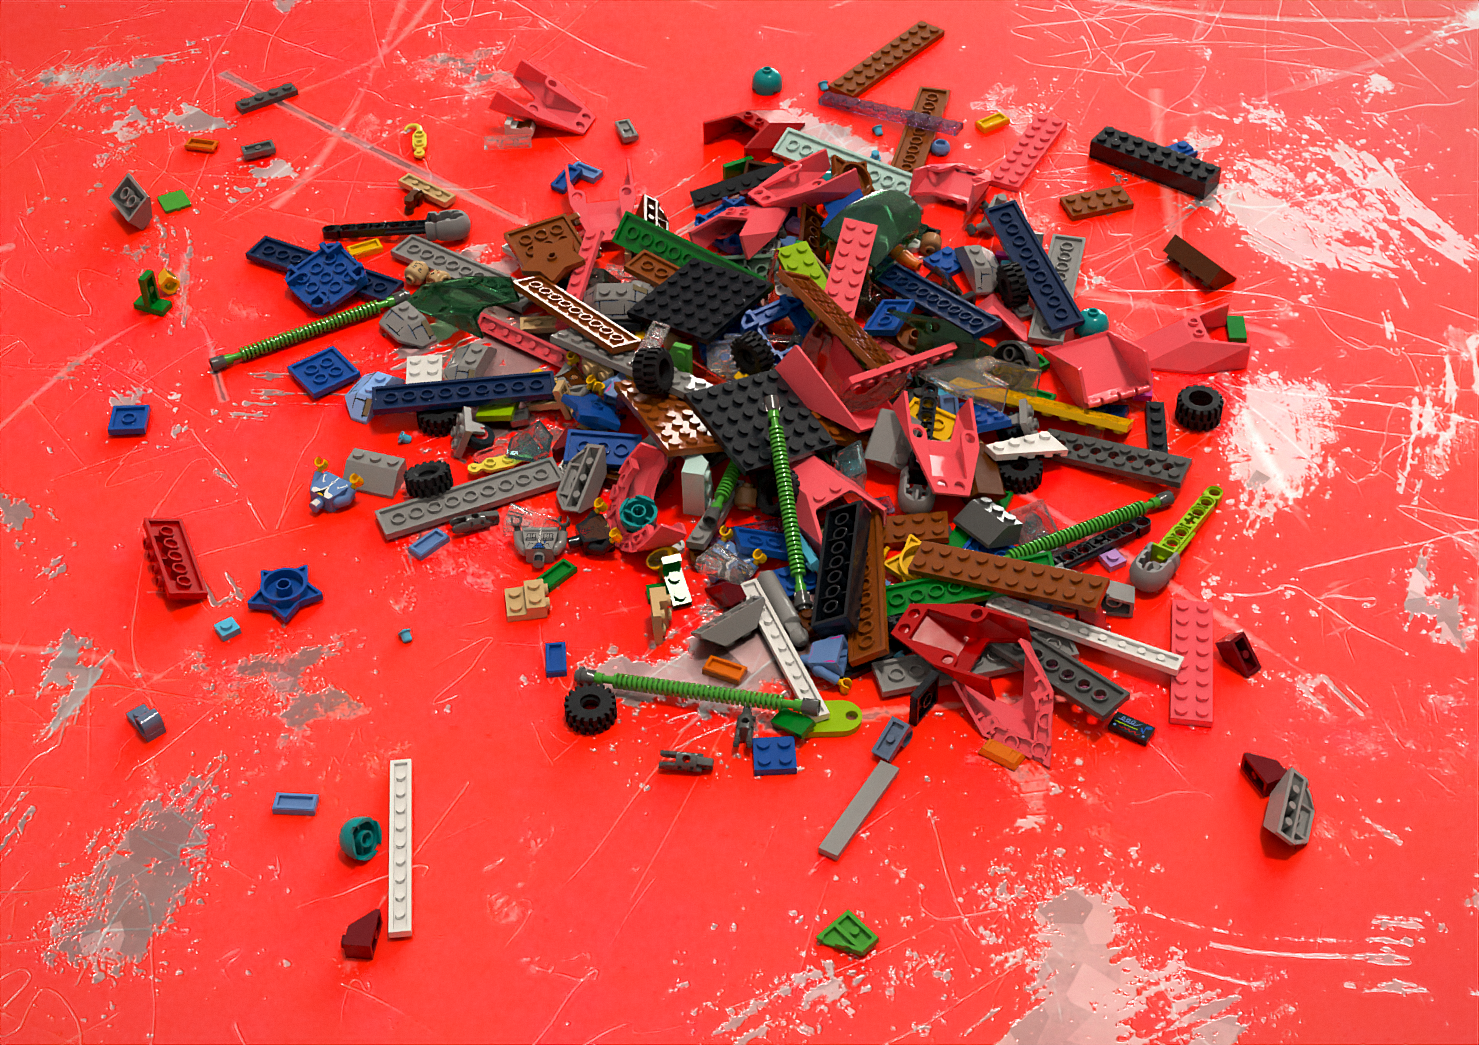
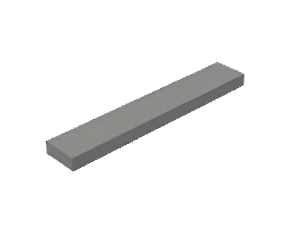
M880 760L818 847L819 853L838 861L896 779L900 768Z

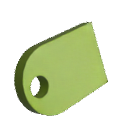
M824 701L830 712V718L816 722V726L805 738L852 735L862 725V712L856 704L849 701ZM855 716L857 719L849 720L847 717Z

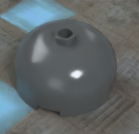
M1004 340L997 344L989 355L988 360L990 362L987 377L992 386L999 387L996 383V378L999 374H1002L1001 384L1006 387H1012L1010 390L1017 392L1027 391L1036 382L1040 370L1039 359L1034 349L1028 344L1016 340Z

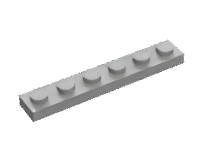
M737 480L728 502L722 504V515L717 526L709 527L703 522L705 513L686 540V548L706 549L734 506L735 489L742 486L745 480Z

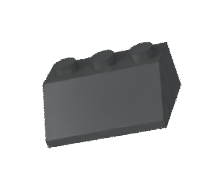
M988 497L971 500L953 519L955 525L988 549L1018 544L1023 525L1014 515L1006 512L1003 507L996 505Z

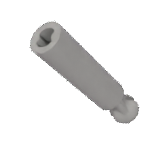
M772 570L762 572L757 580L784 630L788 631L790 641L794 646H805L809 641V633L801 626V619L775 572Z

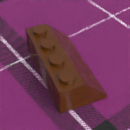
M803 202L799 240L807 241L812 252L824 263L826 262L828 232H823L821 226L825 218Z
M1176 234L1163 250L1168 254L1166 258L1173 263L1178 261V266L1185 272L1190 270L1189 275L1196 280L1201 278V284L1208 289L1213 287L1218 290L1235 282L1237 279Z
M979 443L980 448L971 493L969 497H961L965 505L971 500L980 499L981 497H988L994 503L1006 497L998 463L985 452L987 443Z

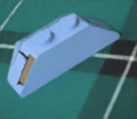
M378 371L363 375L345 395L351 420L367 425L375 416L373 415L372 387L404 384L405 379Z

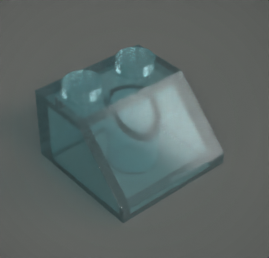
M539 420L511 437L506 456L511 459L528 462L545 459L549 455L553 436Z
M858 440L837 452L834 468L865 490L867 469L861 440Z

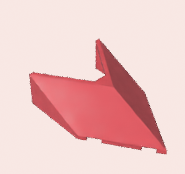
M994 293L977 305V307L1001 319L1009 328V334L1013 332L1017 336V340L1027 344V327ZM956 330L955 344L958 347L959 339L964 337V334ZM958 348L955 350V355H958Z
M1020 638L1018 642L1025 652L1022 700L1010 706L998 699L992 701L956 680L952 684L983 736L1000 742L1051 768L1054 691L1030 642Z

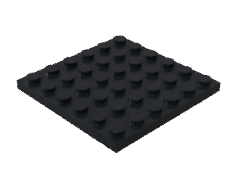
M692 258L629 309L627 315L628 318L709 345L745 315L746 311L752 309L775 288L774 283Z
M776 369L684 394L683 400L744 476L774 467L768 432L769 427H771V421L768 420V413L765 412L763 400L768 395H777L779 397L781 412L779 413L780 419L778 422L779 425L783 426L789 463L836 448L837 443Z

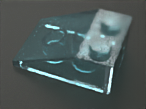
M1043 499L1008 512L1023 523L1018 541L1019 546L1059 531ZM1064 545L1051 550L1052 556L1067 550V546Z

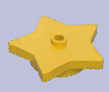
M909 534L902 552L884 561L885 570L900 579L901 582L925 578L908 573V567L922 541Z

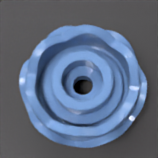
M937 139L932 143L931 151L936 156H946L950 152V145L944 139Z

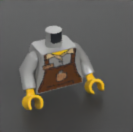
M569 351L566 355L569 361L565 362L561 370L554 376L555 386L558 380H565L572 395L586 396L591 393V388L593 389L595 382H598L597 378L594 375H589L586 379L576 366H572V364L578 363L580 358L574 352Z

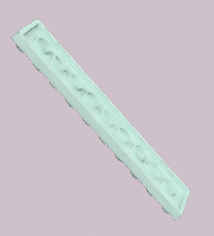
M787 127L772 150L774 156L792 163L824 148L827 149L830 166V158L833 155H837L847 162L866 161L867 171L872 179V186L879 196L902 205L912 202L915 196L908 195L912 173Z

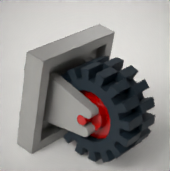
M1024 398L1019 400V412L1016 411L1015 414L1010 412V415L1005 414L1011 419L1012 426L995 430L1001 442L1011 438L1039 433L1037 430L1039 429V422L1037 418L1033 417L1034 410L1032 405H1029L1027 399Z

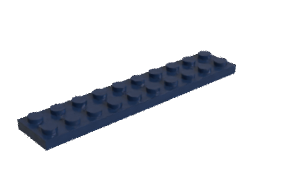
M1016 200L984 209V216L1011 262H1018L1022 266V271L1025 272V278H1027V285L1029 286V295L1051 334L1084 325L1085 319Z
M264 236L245 254L248 260L288 272L287 267L290 264L295 267L315 252ZM364 268L367 273L368 283L353 295L381 302L385 298L392 296L393 293L400 291L404 287V281Z
M897 262L870 274L872 283L902 299H914L916 308L932 317L939 318L946 325L973 340L980 339L982 336L1002 327L1001 319Z
M553 371L376 386L372 387L373 415L555 399L552 393L555 387Z

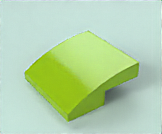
M520 402L481 405L476 414L477 422L513 421L515 410L519 409Z

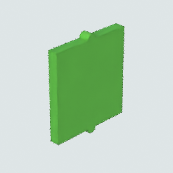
M183 189L168 192V194L157 197L166 214L192 206Z

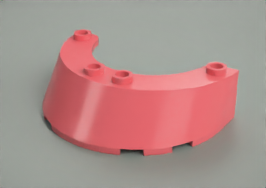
M643 442L636 446L618 471V474L621 475L617 484L612 486L609 499L612 500L611 510L607 511V524L610 529L618 528L621 531L622 541L620 543L615 542V546L619 547L621 551L629 553L673 546L687 535L685 525L680 522L672 526L662 523L658 525L657 522L655 526L646 524L645 527L634 533L626 530L621 523L619 509L624 500L635 498V495H643L654 501L658 481L668 466L667 455L662 449Z

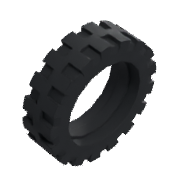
M773 467L767 469V473L765 472L762 475L763 478L758 483L759 488H757L756 502H758L757 507L761 509L762 513L781 518L779 500L774 505L772 502V493L776 485ZM790 469L796 504L800 481H798L799 477L795 474V471Z

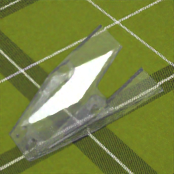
M985 356L934 364L917 371L916 375L930 383L936 384L939 388L965 400L972 398L973 403L1003 413L1008 388L1034 398L1037 396L1042 370Z

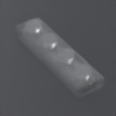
M653 320L636 352L640 348L661 347L670 331V326ZM635 355L633 356V358H632V360H631L630 367H632V365H633V359H634Z

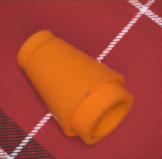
M902 249L896 257V261L904 267L915 271L921 268L922 262L908 250Z

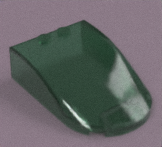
M888 189L871 192L846 206L821 230L819 247L823 248L829 240L836 244L838 243L844 217L878 225L868 265L872 267L871 281L874 283L918 235L922 219L920 209L912 198L902 192Z

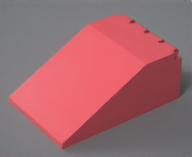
M1110 330L1065 342L1063 346L1060 344L1043 348L1044 354L1072 400L1083 409L1101 406V404H1108L1118 401V399L1122 400L1152 390L1153 378L1147 349Z
M838 336L832 338L815 357L816 360L810 361L799 345H795L775 369L808 409L857 433L874 428L881 408L894 411L892 404L875 382L869 387L862 386L854 392L850 390L843 393L840 386L846 379L866 372V370L852 352L841 344V339Z

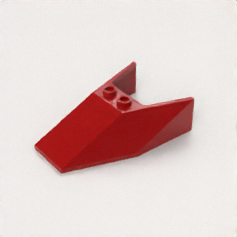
M747 110L703 122L704 144H708L729 132L733 135H743L755 129L758 133L744 146V158L752 156L754 161L762 162L773 156L772 150L787 127L800 131L805 126V122L784 110Z
M910 603L891 632V636L932 666L992 701L996 700L990 678L970 672L986 646L990 643H1019L1018 640L1020 638L1030 643L1032 642L1027 619L975 604Z

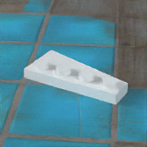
M1047 431L1011 438L985 446V452L995 461L1016 460L1018 456L1031 459L1035 458V455L1044 454V457H1052L1053 454L1060 453V456H1067L1068 449Z

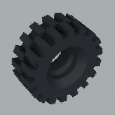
M1018 262L998 266L996 271L997 288H999V295L1002 296L1001 299L1004 301V304L1008 308L1026 304L1027 300H1029V286L1027 285L1025 272L1022 271V266Z
M756 331L744 333L733 340L732 345H730L732 349L730 354L733 355L732 360L736 362V368H740L742 374L745 373L749 376L769 371L774 365L773 363H775V359L772 358L775 355L774 352H771V345L768 346V341L766 339L763 340V336L761 334L758 335Z
M462 407L416 411L419 429H422L424 434L427 432L429 436L435 434V437H439V434H443V436H447V433L451 434V429L453 426H456L457 415L462 412Z
M1018 456L1016 460L997 461L1006 491L1010 492L1012 490L1014 494H1018V492L1026 494L1027 490L1029 493L1033 492V488L1037 489L1041 485L1043 462L1040 461L1039 456L1031 459Z
M433 460L429 463L422 462L420 465L416 464L415 467H410L409 470H406L403 475L407 493L409 496H413V498L418 496L419 498L426 496L431 498L432 495L438 496L439 493L443 494L446 490H450L454 483L450 465L445 461L441 463L439 460L437 462Z
M584 683L581 688L578 685L575 687V691L571 689L569 696L566 695L565 697L566 722H568L570 728L573 727L575 732L581 730L583 735L586 732L594 735V732L598 731V734L603 733L604 728L606 730L610 729V724L614 725L615 719H617L614 692L611 693L609 687L605 689L603 684L597 686L596 683H592V686H588L587 683ZM589 705L598 706L597 708L591 710L584 709V707Z

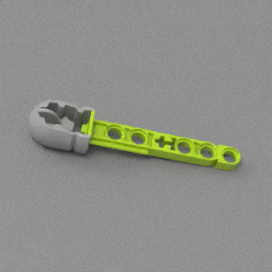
M1209 486L1206 488L1202 496L1196 500L1180 521L1168 531L1158 544L1149 542L1137 555L1129 569L1130 581L1135 588L1147 593L1155 592L1169 581L1181 564L1179 554L1193 539L1196 531L1214 511V508L1222 501L1223 490L1220 487ZM1167 544H1173V545H1176V547H1172V546H1169V545H1167Z

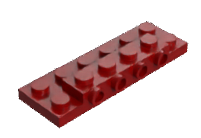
M144 518L143 527L147 537L143 540V548L148 550L147 560L152 562L151 572L153 575H156V587H161L162 592H166L168 599H207L208 591L183 520Z

